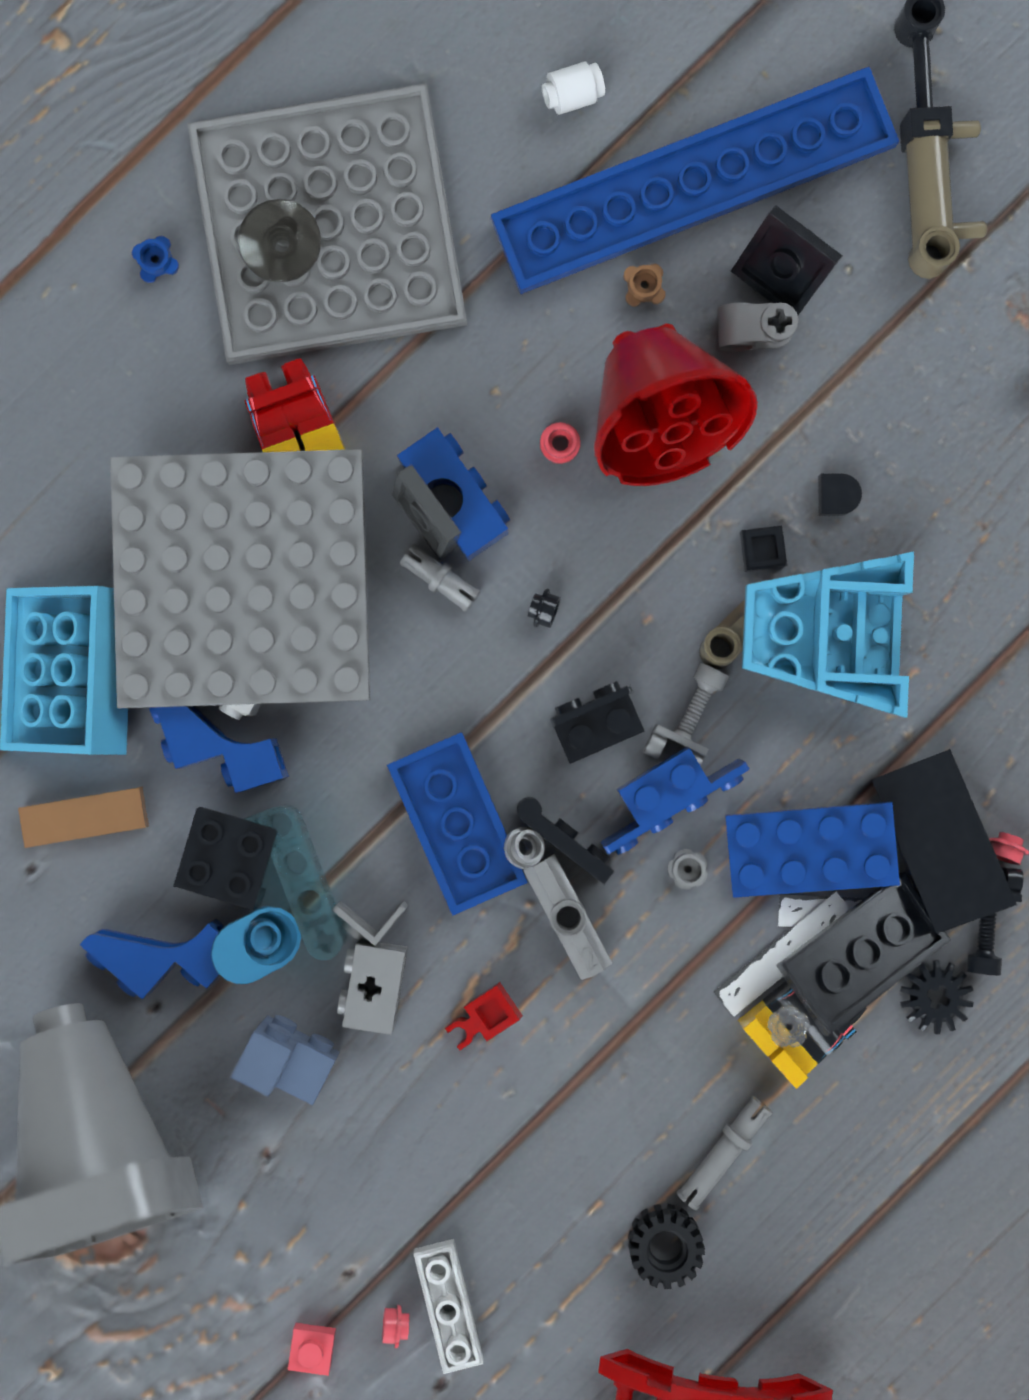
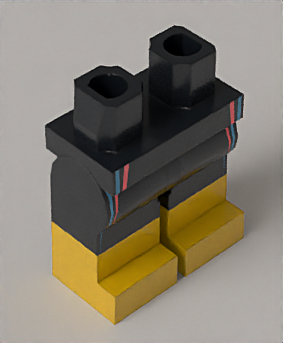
M785 981L739 1018L738 1021L743 1030L797 1089L808 1079L807 1074L826 1056L838 1049L845 1039L848 1040L857 1032L852 1025L867 1008L860 1011L830 1036H823L788 982Z

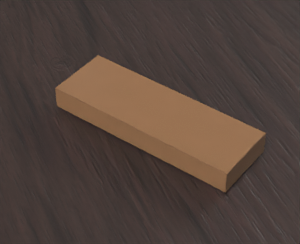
M143 787L18 808L24 848L149 827Z

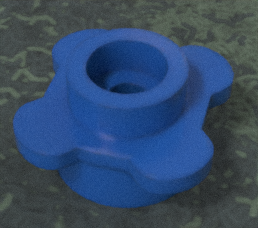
M158 236L155 239H147L141 244L134 246L132 256L141 267L140 277L143 281L153 283L161 275H174L178 271L179 263L171 255V242L168 238ZM154 256L159 257V261L156 263L152 262Z

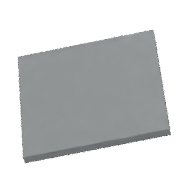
M427 83L187 123L226 361L229 365L467 325Z

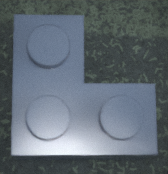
M267 1015L254 1030L230 1078L268 1097L274 1088L277 1087L313 1105L340 1051L334 1049V1043L324 1036L313 1033L310 1037L296 1030L297 1024L286 1017L275 1015L272 1018Z

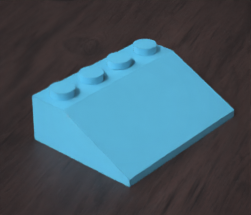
M102 586L6 588L0 750L126 755L128 708H117L114 588Z

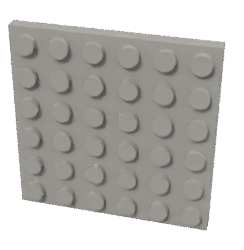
M362 449L110 457L117 708L371 700Z

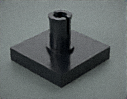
M775 205L731 269V272L770 302L787 303L799 315L843 255Z

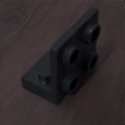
M618 681L593 691L595 700L582 705L580 699L577 698L555 708L558 716L550 720L569 764L645 732L629 694L633 693L630 685L621 688Z
M198 807L173 886L247 909H256L262 905L266 889L261 887L277 837V829L209 808Z

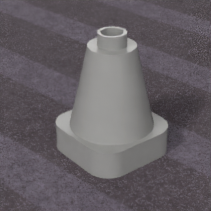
M81 1003L54 1007L34 1015L33 1022L36 1034L20 1043L16 1201L0 1207V1257L2 1266L38 1261L70 1253L203 1208L192 1158L170 1157L105 1021H87L84 1005Z

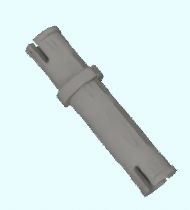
M750 1097L749 1102L732 1124L726 1123L722 1129L724 1133L681 1189H678L676 1192L678 1197L685 1202L691 1193L697 1190L690 1198L688 1204L693 1210L697 1211L700 1208L701 1203L743 1150L748 1151L753 1144L750 1140L766 1120L772 1116L773 1112L764 1104L755 1117H752L761 1105V1101L756 1097Z

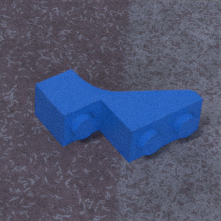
M195 706L149 708L156 724L161 723L165 739L161 740L162 751L167 762H173L175 769L186 768L224 756L225 763L221 764V772L228 787L233 786L235 793L289 777L277 738H270L257 743H242L226 736Z
M214 919L196 937L179 943L102 929L87 936L80 946L87 951L85 956L94 966L101 970L108 969L118 978L116 981L117 985L125 993L132 997L139 996L141 999H144L155 990L176 964L182 967L180 973L191 984L195 986L203 985L206 989L212 985L220 976L212 963V944L216 935L225 926L217 919Z

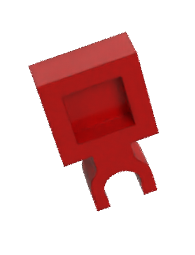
M498 982L464 1006L469 1017L455 1019L445 1027L447 1033L456 1027L465 1030L467 1037L457 1045L460 1051L474 1040L478 1032L482 1034L487 1042L518 1022L523 1015L502 984Z

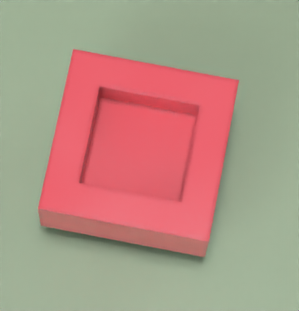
M295 1323L288 1370L329 1376L336 1328Z

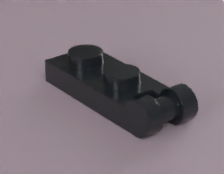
M526 797L519 801L517 813L524 823L602 884L607 882L614 873L613 869L607 865L611 857L593 843L588 849L575 840L579 833L561 818L555 824L542 814V808L537 799Z

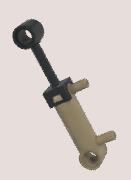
M907 0L895 21L894 32L901 44L913 48L916 108H910L900 124L901 152H907L912 248L909 252L908 261L910 268L916 275L921 278L931 279L942 274L956 259L960 249L959 239L984 238L987 234V224L984 221L953 223L948 147L950 139L977 138L981 132V124L978 120L952 122V106L933 107L929 41L933 39V34L944 18L945 5L943 0ZM912 15L923 17L926 23L917 22ZM926 246L937 248L941 254V259L938 260L930 257Z

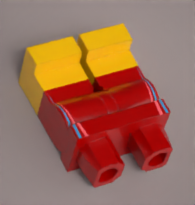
M301 358L281 366L287 385L273 390L266 372H260L245 378L249 399L244 401L250 413L262 452L302 451L296 431H299L305 451L346 450L315 375L311 376Z

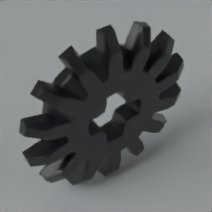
M933 960V970L928 971L924 963L918 966L922 973L918 978L911 972L906 975L914 983L911 988L901 986L900 992L910 994V1000L902 1001L900 1004L901 1008H913L914 1011L906 1017L909 1022L919 1017L922 1019L918 1029L925 1031L930 1023H934V1034H940L942 1022H946L950 1031L956 1030L952 1019L955 1015L963 1022L968 1019L960 1011L961 1006L973 1007V1001L964 1000L963 995L974 990L972 985L960 986L967 977L965 972L962 971L956 977L952 976L954 964L949 962L946 970L942 971L939 960ZM939 986H943L945 988L943 994L948 998L945 1005L939 1003L936 1008H931L932 1000L927 997L928 991H937Z

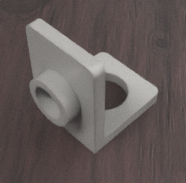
M341 901L332 910L344 920L342 927L350 935L358 940L365 937L376 946L404 912L408 904L403 901L379 931L375 930Z

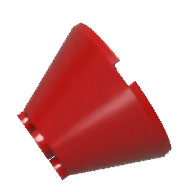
M663 324L636 333L625 331L617 335L613 340L614 348L607 356L604 366L594 446L598 466L606 477L611 474L618 477L621 484L629 486H652L676 481L711 465L708 458L725 446L731 451L749 431L757 413V397L750 383L743 376L679 334L672 324Z

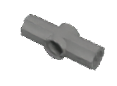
M555 853L542 858L538 864L531 868L523 869L580 979L584 980L593 977L612 965L613 962ZM572 906L579 911V919L574 925L563 926L558 923L556 915L562 907Z

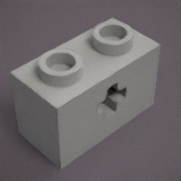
M361 939L356 943L355 949L348 948L344 973L351 974L348 990L341 989L337 1014L344 1015L342 1027L392 1035L396 1023L408 946L378 942L375 946L370 941ZM368 977H374L375 985L380 986L375 994H369L368 986L362 985L367 981Z

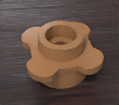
M657 264L641 265L637 268L629 266L623 274V278L628 284V293L625 297L626 302L633 307L638 306L642 302H652L655 305L662 303L666 295L665 291L661 288L663 269ZM642 282H646L648 284V287L646 289H643L641 287Z

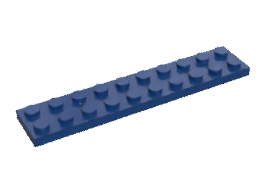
M868 66L491 214V222L521 295L896 148L899 139L871 69Z

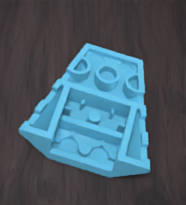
M914 551L745 585L742 669L907 718L909 676H899L902 596L913 592Z

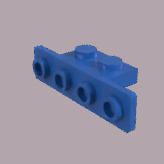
M689 747L682 749L617 788L635 821L600 842L607 854L615 851L619 855L630 850L638 844L636 838L649 830L652 833H657L673 823L671 818L673 815L683 809H686L687 812H692L708 802L707 795L718 788L726 791L744 780L742 774L750 768L745 761L737 759L707 777Z

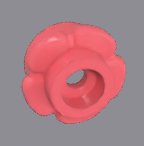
M999 832L998 838H989L996 857L1000 861L1021 865L1023 856L1029 854V851L1022 846L1024 840L1020 837Z
M397 1305V1308L384 1309L382 1343L394 1344V1348H398L399 1341L408 1340L409 1313H402L400 1305Z

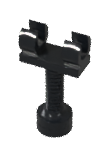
M1002 867L1015 901L1022 902V869ZM996 913L982 917L979 920L981 924H979L980 928H978V931H980L978 932V949L974 954H968L967 972L994 976L1001 975L1002 958L997 957L993 951Z

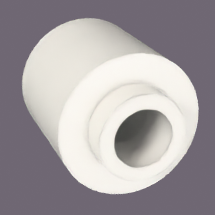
M584 61L548 73L547 83L542 84V93L548 109L554 108L556 113L561 115L595 104L597 98L605 95V84L598 64L592 63L588 65Z

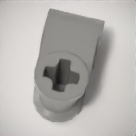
M780 302L766 304L730 303L719 306L717 308L719 350L723 352H742L751 349L781 348L790 341L798 328L799 319L797 312L787 303ZM773 319H779V325L785 326L782 333H776L775 326H770Z

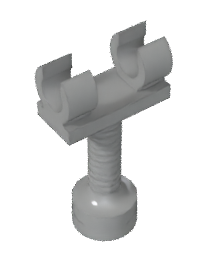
M700 663L693 676L698 682L699 689H696L695 696L692 697L693 700L690 701L691 703L687 707L688 711H685L686 714L681 719L683 722H680L678 726L679 729L673 732L656 724L643 753L658 760L669 738L685 747H689L701 766L709 749L691 741L690 734H693L694 727L697 726L696 723L700 720L699 716H702L701 712H704L703 709L708 704L706 701H709L711 697L710 694H713L715 691L723 692L729 676Z

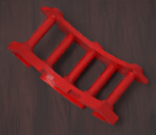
M629 1349L600 1356L598 1369L599 1374L614 1381V1386L617 1387L616 1400H632L633 1392L636 1390L657 1397V1400H832L833 1389L800 1373L778 1378L759 1379L758 1387H738V1381L735 1378L702 1373L699 1374L698 1381L673 1375V1366L652 1360Z

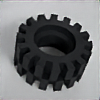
M661 1204L653 1205L655 1211L649 1213L647 1208L641 1212L642 1218L640 1220L634 1219L632 1222L633 1230H629L628 1247L633 1267L638 1270L639 1276L644 1281L646 1278L649 1279L651 1286L657 1288L658 1283H663L664 1289H672L671 1283L677 1282L678 1287H682L685 1285L684 1278L688 1276L693 1280L697 1276L695 1268H702L703 1259L701 1256L705 1255L703 1238L693 1217L690 1218L688 1212L681 1208L680 1211H677L675 1205L667 1204V1209H662ZM661 1232H672L681 1239V1250L671 1260H660L650 1251L652 1239Z

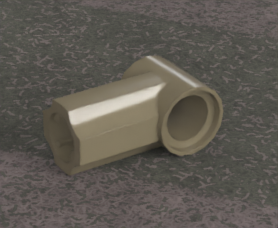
M745 599L716 628L711 630L701 643L699 653L705 665L714 669L726 668L743 651ZM714 639H721L727 642L730 648L729 656L721 658L714 655L710 648V642Z

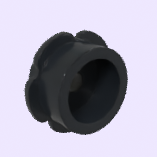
M545 589L543 595L535 593L532 599L528 617L534 618L533 625L536 628L539 625L551 628L555 619L560 597L550 594V589Z

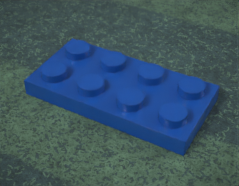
M463 732L387 764L452 916L528 883L523 869L513 866L506 858L504 852V842L507 837L506 830Z
M892 802L725 815L733 898L900 886Z

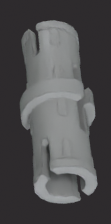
M414 543L408 550L410 552L409 555H404L400 565L428 583L430 591L433 593L439 591L466 612L471 607L472 601L476 600L481 591L475 589L453 573V567L448 563L442 565Z

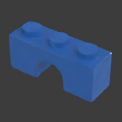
M437 427L403 450L397 457L404 469L412 464L430 490L440 485H448L461 493L463 497L462 507L451 519L461 531L456 544L467 560L470 561L508 535V527L505 524L510 521V518L498 500H495L493 503L489 502L482 491L487 485L473 466L469 470L466 469L459 458L464 452L453 435L449 433L444 437Z

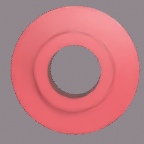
M558 422L551 424L541 435V452L546 459L553 463H568L577 456L580 450V436L577 430L567 423ZM562 437L567 441L568 446L565 450H556L552 445L553 440Z

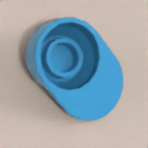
M263 906L254 909L249 914L226 925L216 935L211 949L214 968L221 977L235 984H248L282 968L294 958L301 941L299 924L292 914L280 907Z

